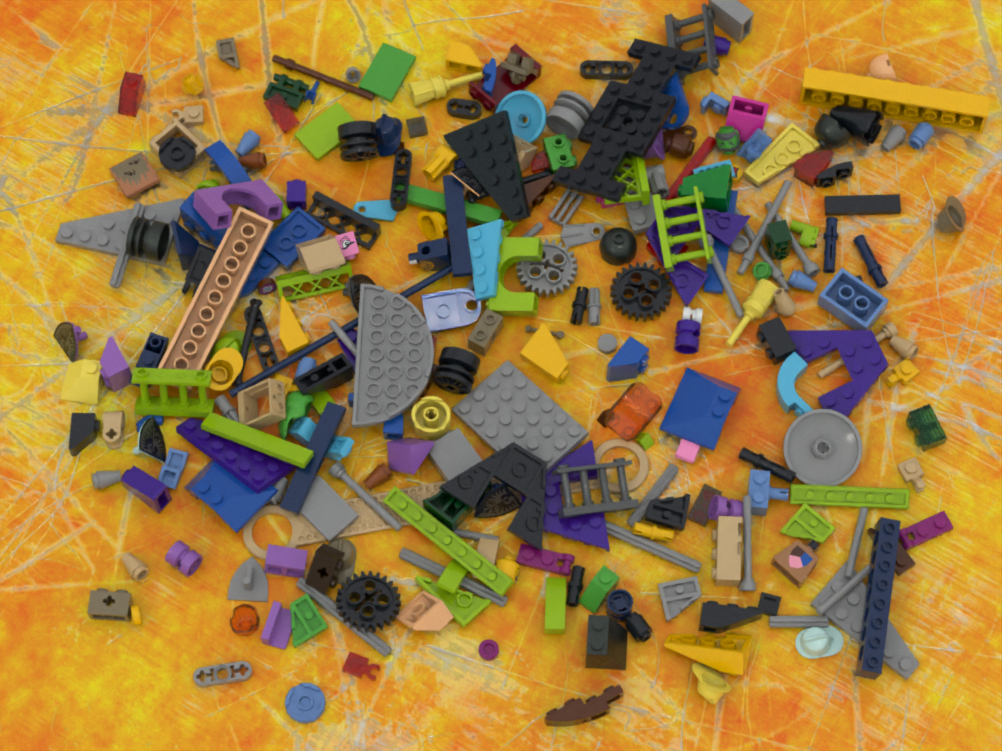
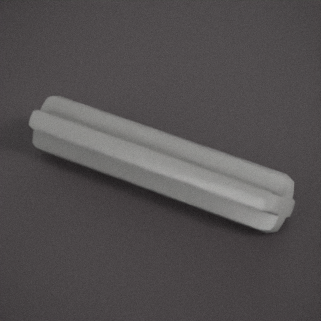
M827 616L769 617L770 628H827L829 625Z

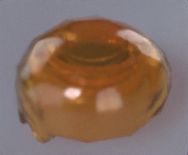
M241 604L233 609L230 626L235 634L238 636H251L258 630L261 620L256 608L251 604Z

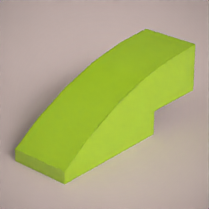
M546 577L544 633L565 634L566 578Z

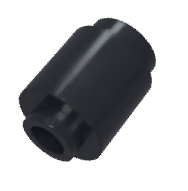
M633 612L624 619L625 627L636 642H645L652 636V628L641 614Z

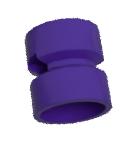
M688 319L677 322L675 334L678 336L675 337V351L682 354H694L699 351L701 324L699 322Z

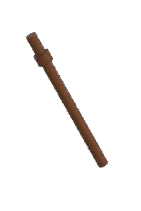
M274 55L272 58V62L284 66L287 70H295L371 101L374 98L373 93L297 64L295 60L290 58L285 59Z

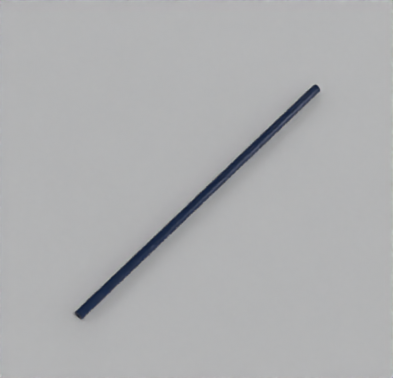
M452 264L399 294L405 298L410 297L452 272ZM359 317L343 325L341 329L345 333L358 326ZM334 331L231 389L228 391L232 398L238 395V392L263 381L333 341L338 336Z

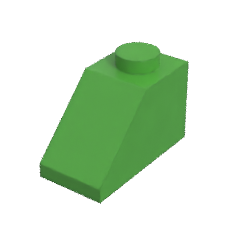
M603 565L589 583L579 603L595 614L607 600L609 594L619 585L620 577Z

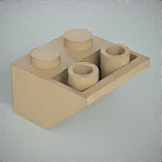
M331 234L295 244L300 266L309 274L317 275L325 269H337L346 263L336 238Z

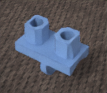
M758 128L737 151V155L745 158L752 164L756 159L760 158L762 152L772 142V138Z

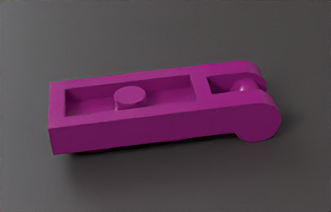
M942 511L907 528L900 529L899 539L903 543L902 547L908 551L953 530L954 527L945 511ZM911 534L912 537H913V540H910V539L908 538V535Z
M521 543L516 562L522 566L569 577L572 571L570 567L574 563L575 556L546 549L539 551L530 545ZM558 561L563 562V566H557Z

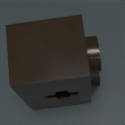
M323 543L315 552L305 584L325 594L331 588L334 589L339 581V578H337L338 572L342 570L345 563L343 561L345 553Z

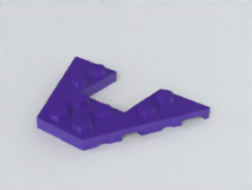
M675 206L667 208L664 213L665 217L670 219L698 213V210L690 206ZM703 209L707 234H711L713 238L728 248L750 218L749 215L742 216L730 214V212L722 213L717 210ZM655 219L645 235L665 269L657 220ZM700 221L670 226L668 235L674 237L693 233L697 227L701 229ZM686 242L674 244L671 247L672 254L678 255ZM682 261L674 265L675 271H666L684 305L687 307L709 275L689 261Z
M872 330L787 331L797 348L796 353L807 364L831 352L839 351L852 381L819 396L818 399L823 409L837 411L846 417L850 416L852 410L865 397L866 392L876 383L881 373H884L889 366Z
M590 440L564 457L546 474L543 532L549 534L551 532L562 536V538L575 542L580 541L585 545L596 546L610 552L604 512L562 519L558 518V511L563 508L559 485L562 483L560 475L552 476L551 472L556 470L557 466L566 464L569 465V468L595 465L593 442ZM597 471L587 472L588 480L598 479ZM579 473L568 474L569 483L580 482ZM521 495L522 503H523V501L525 500L526 497L523 496V495Z

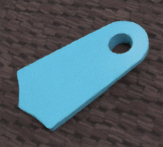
M390 200L361 201L356 203L353 209L367 218L384 221H394L397 211L392 210ZM363 208L365 212H360L359 209Z

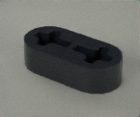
M453 98L447 102V113L456 118L476 120L481 116V106L475 101ZM454 105H457L458 107L456 108V110H452ZM472 108H475V109H476V111H474V113H470V111L472 110Z

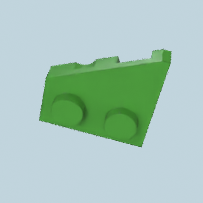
M308 594L290 603L294 648L328 629L327 624Z

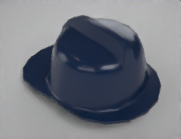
M382 114L375 121L377 137L374 140L378 142L379 156L387 157L395 153L399 148L402 123L398 118Z

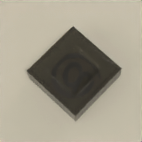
M424 116L406 120L410 139L428 135Z

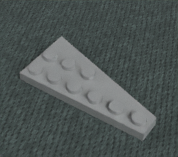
M848 560L812 601L810 606L815 610L850 580L844 578ZM855 570L853 571L852 578L857 574ZM863 581L859 582L822 614L827 616L830 622L858 644H860L867 590ZM888 619L883 663L907 681L919 666V662Z

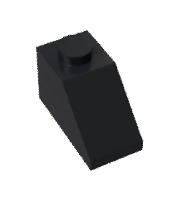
M72 413L69 438L71 456L78 455L97 438V432L101 430V421L97 419L95 413Z

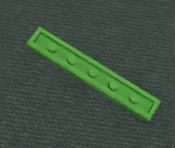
M409 184L408 204L446 214L445 194ZM397 185L395 188L398 190H402L405 188V186ZM464 200L466 220L485 224L499 220L502 216V210L478 203L471 204Z

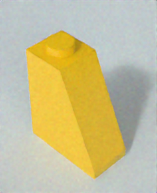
M542 323L520 352L521 359L559 384L561 380L564 381L570 373L569 364L548 327Z

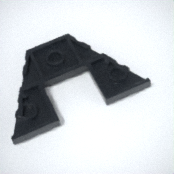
M514 442L439 487L442 491L473 509L492 477L505 483L526 497L507 531L539 551L543 549L542 536L544 529L543 517L545 513L544 497L547 463Z

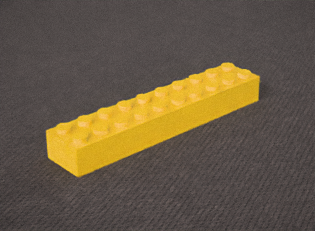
M805 67L799 105L830 110L837 105L878 110L883 113L885 119L916 124L927 122L934 127L982 134L989 114L991 97L983 94H969L964 91H951L946 88H932L927 85H914L909 82H895L890 79H876L872 76L864 77L853 73H839L835 70L827 71L816 67Z

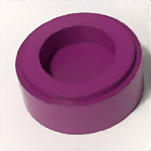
M484 640L479 645V655L483 660L492 661L498 656L499 647L495 641Z

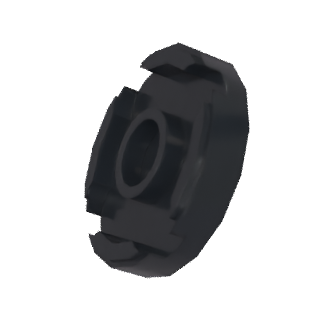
M185 137L168 138L160 146L159 159L165 169L171 172H181L190 168L195 162L196 150L194 144Z

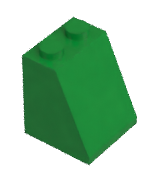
M726 164L684 177L682 185L679 184L678 196L681 198L695 195L693 187L697 186L699 192L703 191L705 202L702 203V209L717 210L722 213L728 212L733 183L731 165ZM696 202L682 205L697 209Z

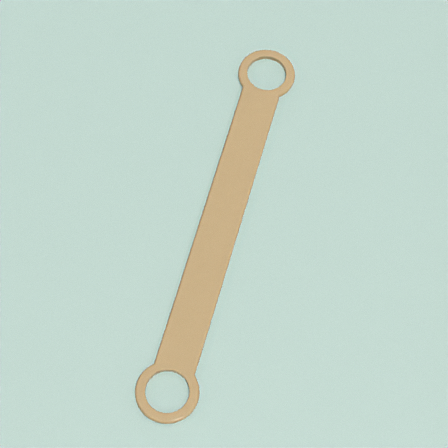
M616 438L605 441L594 451L596 464H600L602 456L611 449L625 448L630 450L638 458L640 469L637 476L627 483L628 492L640 487L649 471V461L644 450L638 444L628 439ZM599 475L598 479L588 480L590 490L601 488ZM492 477V485L494 483H499L500 485L502 484L501 481ZM444 480L400 490L423 508V500L439 493L441 490L439 487L446 482ZM608 481L609 492L621 494L619 484ZM581 482L570 483L571 494L582 492ZM559 484L561 496H563L562 484ZM508 486L522 504L521 494ZM390 491L370 495L402 527L411 525L383 502ZM361 497L345 499L344 501L359 515V518L335 539L392 529L393 527ZM271 504L263 506L243 527L245 546L254 556L266 560L267 550L261 549L255 544L252 538V531L255 523L263 516L269 514H278L285 517L292 526V537L285 547L296 549L299 546L327 541L301 513L297 515L283 510L279 507L280 505L274 506Z

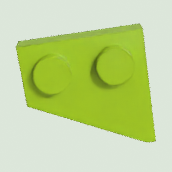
M804 503L780 530V533L807 541L812 539L819 544H823L836 528L809 505Z

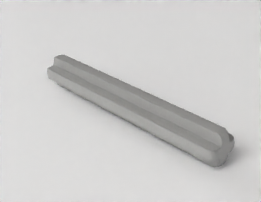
M669 464L640 502L639 507L628 518L627 524L633 528L634 522L640 523L646 515L649 501L658 499L677 474L679 468L676 465Z

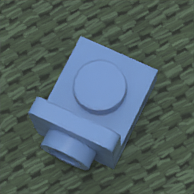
M710 92L708 97L704 96L700 103L701 114L704 115L710 107L715 113L726 116L729 111L730 102Z

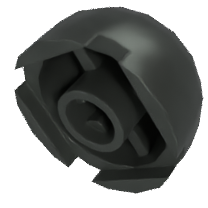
M825 113L822 114L815 125L814 130L815 135L818 137L817 142L825 149L827 146L833 149L840 148L852 137L847 129L842 128L836 120Z
M621 227L606 231L599 244L603 260L614 266L630 263L635 258L637 252L636 238L633 233Z

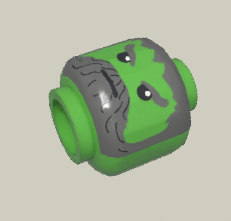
M733 126L720 127L719 131L715 133L717 150L722 151L725 155L735 153L734 150L740 147L739 131L734 129Z

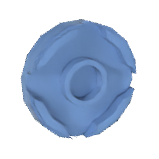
M301 683L291 688L286 695L285 707L287 714L298 723L308 724L315 722L325 711L326 701L324 694L314 684Z

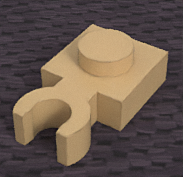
M203 105L184 106V111L179 109L171 110L172 116H179L178 118H172V123L178 120L180 123L185 121V126L204 125Z

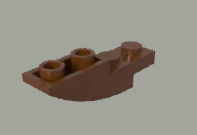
M612 685L606 688L600 696L594 695L588 698L585 704L581 698L576 700L572 698L566 701L562 708L558 710L554 708L547 712L545 724L546 726L567 727L597 720L610 713L609 704L622 698L624 691L620 685L616 687Z

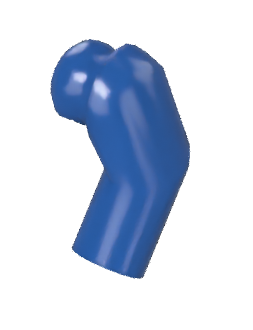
M146 415L137 421V432L139 433L143 423L153 416L158 425H163L164 417Z

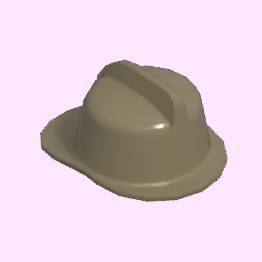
M950 196L946 201V206L937 216L939 231L949 234L957 231L964 232L965 210L956 197Z
M340 538L328 544L345 553L343 557L345 563L342 570L338 572L337 578H339L337 584L345 583L347 577H352L356 561V548L354 544L349 540Z

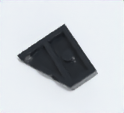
M686 494L683 497L674 498L673 496L666 497L665 499L650 500L647 506L645 521L683 531L691 495Z

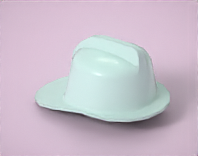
M828 625L827 628H806L797 635L795 640L798 653L808 659L835 655L842 649L844 644L841 632L831 625Z

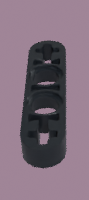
M400 149L395 154L390 206L392 210L397 212L405 210L408 202L412 153L407 149ZM402 157H406L405 164L401 161ZM400 170L407 172L405 175L397 174ZM397 185L405 186L402 190H398L395 187ZM398 197H401L400 203H397Z
M251 306L247 307L244 312L246 323ZM259 308L253 332L256 328H262L264 333L260 336L252 333V340L262 369L265 371L270 368L266 358L270 357L273 365L279 363ZM267 344L270 346V349L267 352H261L259 350L260 346Z

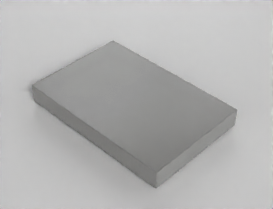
M319 475L315 478L300 513L330 543L358 519L359 515Z

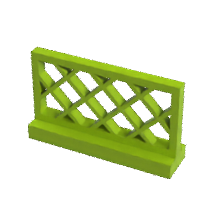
M631 156L629 159L625 158L618 170L623 175L620 178L615 175L613 179L614 181L626 184L627 187L619 203L642 201L643 205L650 204V189L644 159ZM627 163L632 167L629 170H627L622 166ZM628 176L634 179L631 183L625 181ZM633 190L637 192V194L629 195L627 194V192ZM604 199L605 205L617 203Z

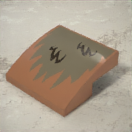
M142 151L109 168L127 199L160 182L156 172Z

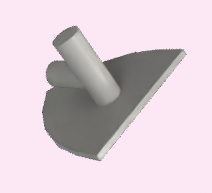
M253 557L245 561L234 573L228 590V600L267 602L268 581L266 574Z

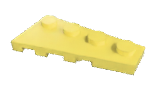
M791 123L764 150L760 158L756 159L744 171V175L759 186L819 149L821 144L794 123Z

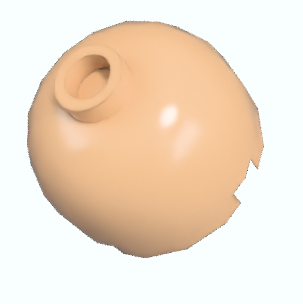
M887 52L876 56L870 62V73H867V76L898 82Z

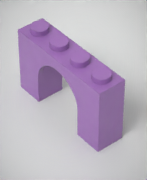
M262 179L198 189L194 192L193 207L213 230L231 227L233 211L228 206L231 204L250 207L259 216L268 220L281 219L283 202Z

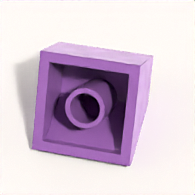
M111 336L108 338L100 359L102 369L99 371L106 387L111 386L113 392H116L130 385L129 380L132 373L114 338Z

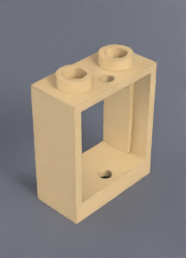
M175 120L173 123H169L160 134L153 136L149 145L151 151L159 158V148L162 143L178 132L194 144L196 160L193 165L185 171L173 172L178 178L182 179L205 160L208 155L204 151L206 147L178 120Z
M268 378L238 392L239 423L261 430L286 419L284 382ZM269 394L270 412L258 417L257 399Z

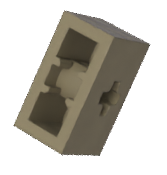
M486 308L468 337V348L485 357L503 328V316Z
M104 588L91 590L87 614L90 619L130 622L133 597L126 590H116V592H111Z

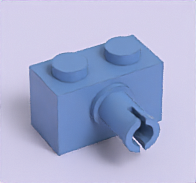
M750 470L747 495L751 497V515L766 516L770 499L788 501V488H773L769 485L770 471Z

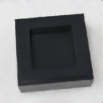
M762 592L758 610H763V614L767 616H777L781 597Z

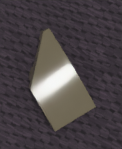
M234 37L217 40L216 45L219 59L236 69H240Z

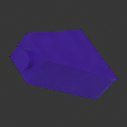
M136 466L126 470L122 475L121 482L123 486L158 514L172 500L169 490L164 483Z

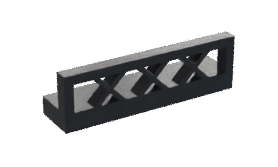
M316 191L312 196L313 204L306 213L321 225L339 235L347 233L344 229L345 226H354L356 228L354 235L358 236V238L355 237L357 244L370 250L381 234L380 224ZM316 207L324 210L325 215L316 216L312 213ZM337 217L340 219V223L332 225L329 223L328 218ZM369 234L373 237L366 243L361 240L360 235Z

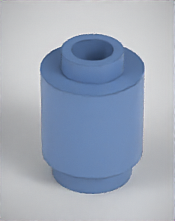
M927 122L918 123L909 136L908 144L916 150L924 148L934 134L933 127Z
M303 357L298 363L294 379L317 367V361L310 357Z

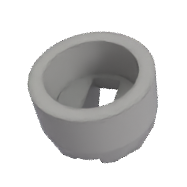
M354 66L347 68L345 73L346 79L351 83L359 81L361 78L359 69Z

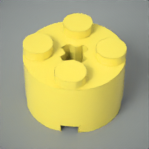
M426 396L413 406L411 412L412 425L419 438L429 441L438 440L450 430V408L441 398Z

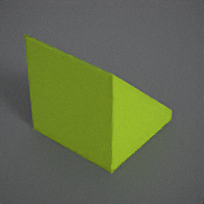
M641 431L634 437V440L645 451L655 444L649 433Z

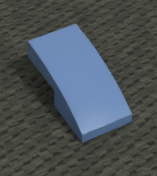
M169 448L158 480L168 488L176 490L184 472L189 453Z

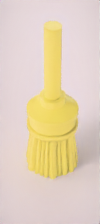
M480 71L452 80L443 79L440 75H437L436 77H430L429 80L410 82L408 86L414 106H417L433 98L435 100L441 97L444 98L447 91L451 90V87L482 79L483 75Z
M760 279L751 296H748L746 302L742 304V308L745 311L743 313L744 317L725 342L727 346H733L750 321H753L754 318L762 319L768 307L775 301L773 292L778 287L771 283V281Z

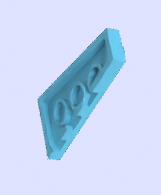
M502 219L467 229L475 297L478 301L496 297L499 275L497 268L501 256L499 255V249L503 238L501 231L504 228V221Z

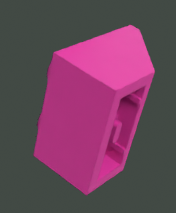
M733 95L725 126H733L734 129L738 130L740 142L745 143L758 128L763 130L769 104Z

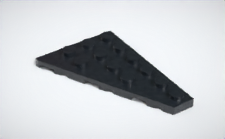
M503 110L444 135L447 143L510 221L515 223L531 217L508 111Z

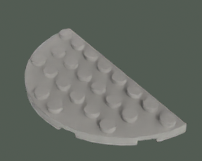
M361 283L352 428L381 424L407 410L419 398L427 386L434 364L433 339L421 312L399 293L396 292L395 294L384 289V287Z

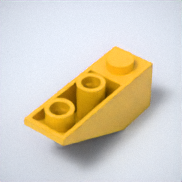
M282 296L279 337L281 345L289 357L307 347L311 340L307 332L303 333L301 329L303 325L300 318L294 316L293 305Z

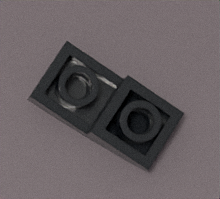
M852 161L840 163L822 171L817 175L816 187L828 188L835 184L836 178L845 179L851 176L854 168Z

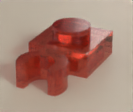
M349 652L342 672L360 679L365 674L368 679L376 681V676L370 672L372 670L380 671V666L377 664L368 665V658Z

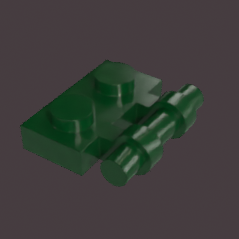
M275 73L273 80L278 83H269L263 99L298 112L305 97L304 93L299 91L309 90L310 85L305 84L304 81L299 79L297 81L291 79L288 75ZM285 85L291 86L293 89L285 87Z

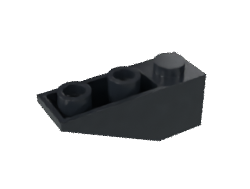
M716 601L703 602L699 631L719 634L760 620L763 610H758L757 607L753 606L742 608L731 603L720 605Z

